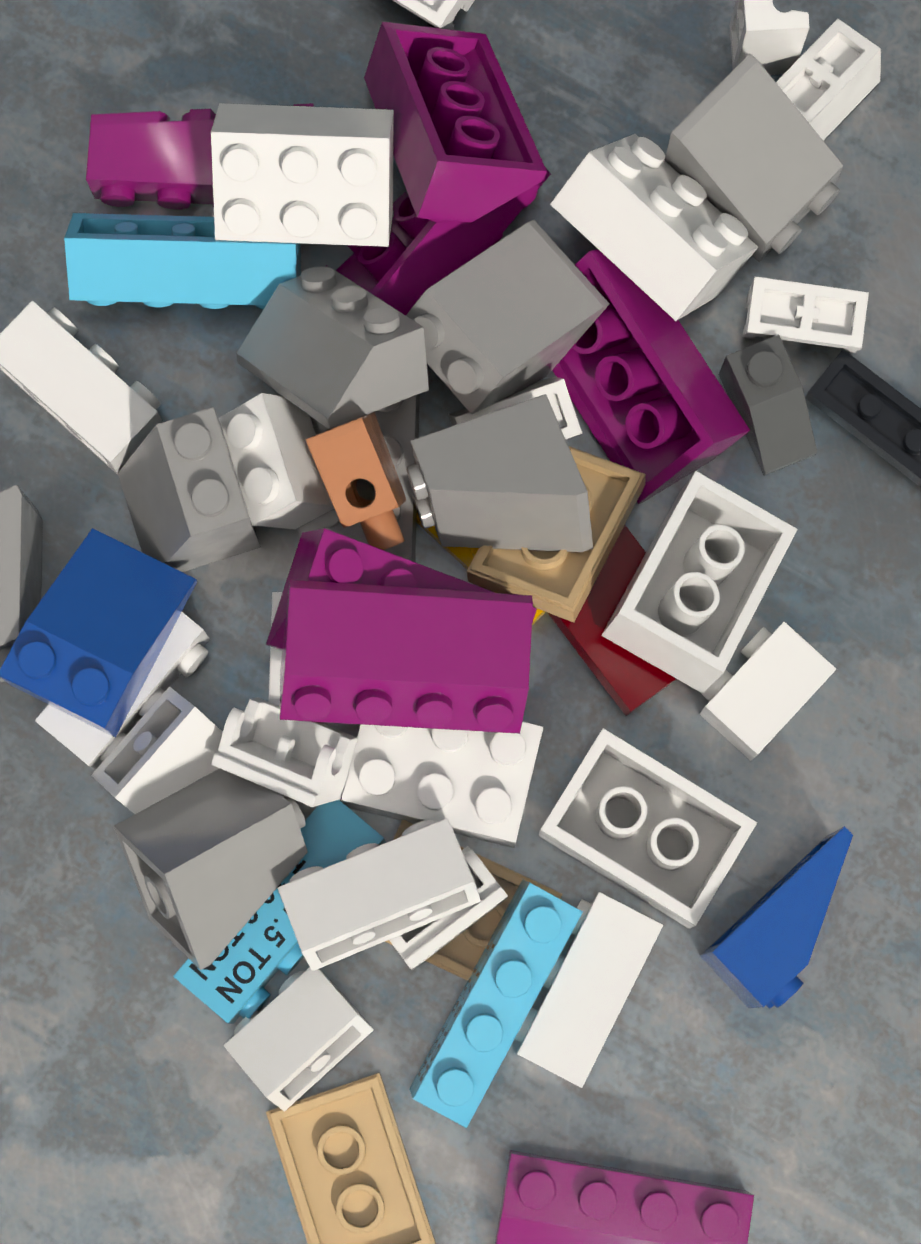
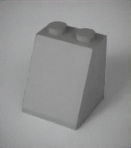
M751 54L671 132L665 161L680 175L689 176L697 181L706 191V199L721 213L730 214L743 223L748 230L747 237L758 246L752 255L758 262L772 249L778 254L786 250L800 234L802 228L798 223L810 210L819 215L829 206L840 191L835 184L843 168V164L761 63Z
M531 220L428 288L406 316L424 327L427 364L467 410L474 414L547 377L607 308L609 303L535 220Z
M546 394L410 441L415 464L407 466L406 471L415 494L413 500L424 529L432 526L435 527L442 546L480 548L486 545L492 546L493 549L521 550V547L528 548V550H567V552H585L593 549L588 491Z
M214 407L156 424L118 472L142 553L181 572H185L261 548L255 527L251 524L222 427Z
M17 484L0 492V668L26 620L41 601L43 520L37 508Z
M223 769L210 773L114 825L149 920L200 970L214 962L308 852L300 830L306 825L305 818L294 799L287 796L283 797L273 790Z

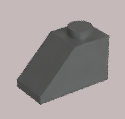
M778 334L726 355L719 372V377L728 397L750 429L745 435L763 475H768L816 455L817 448L803 386L780 335Z

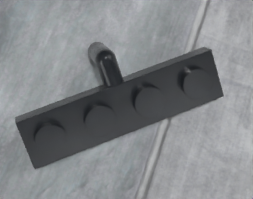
M842 349L811 387L805 398L921 487V408Z

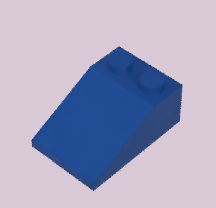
M92 528L26 620L0 668V677L11 686L116 738L198 581Z
M845 826L827 835L700 955L748 1008H760L765 1005L769 1009L773 1006L779 1008L804 984L797 975L809 964L853 834Z

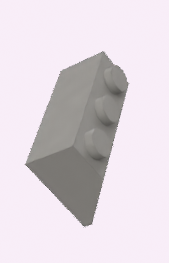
M329 266L308 268L301 273V276L280 283L237 351L238 364L328 429L340 426L429 390L424 327Z

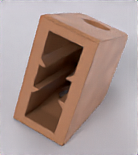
M375 412L305 439L343 528L360 522L368 545L381 550H386L404 542L405 540L393 509L400 507L406 501V497ZM358 479H365L372 483L376 491V496L373 500H366L359 495L357 491Z

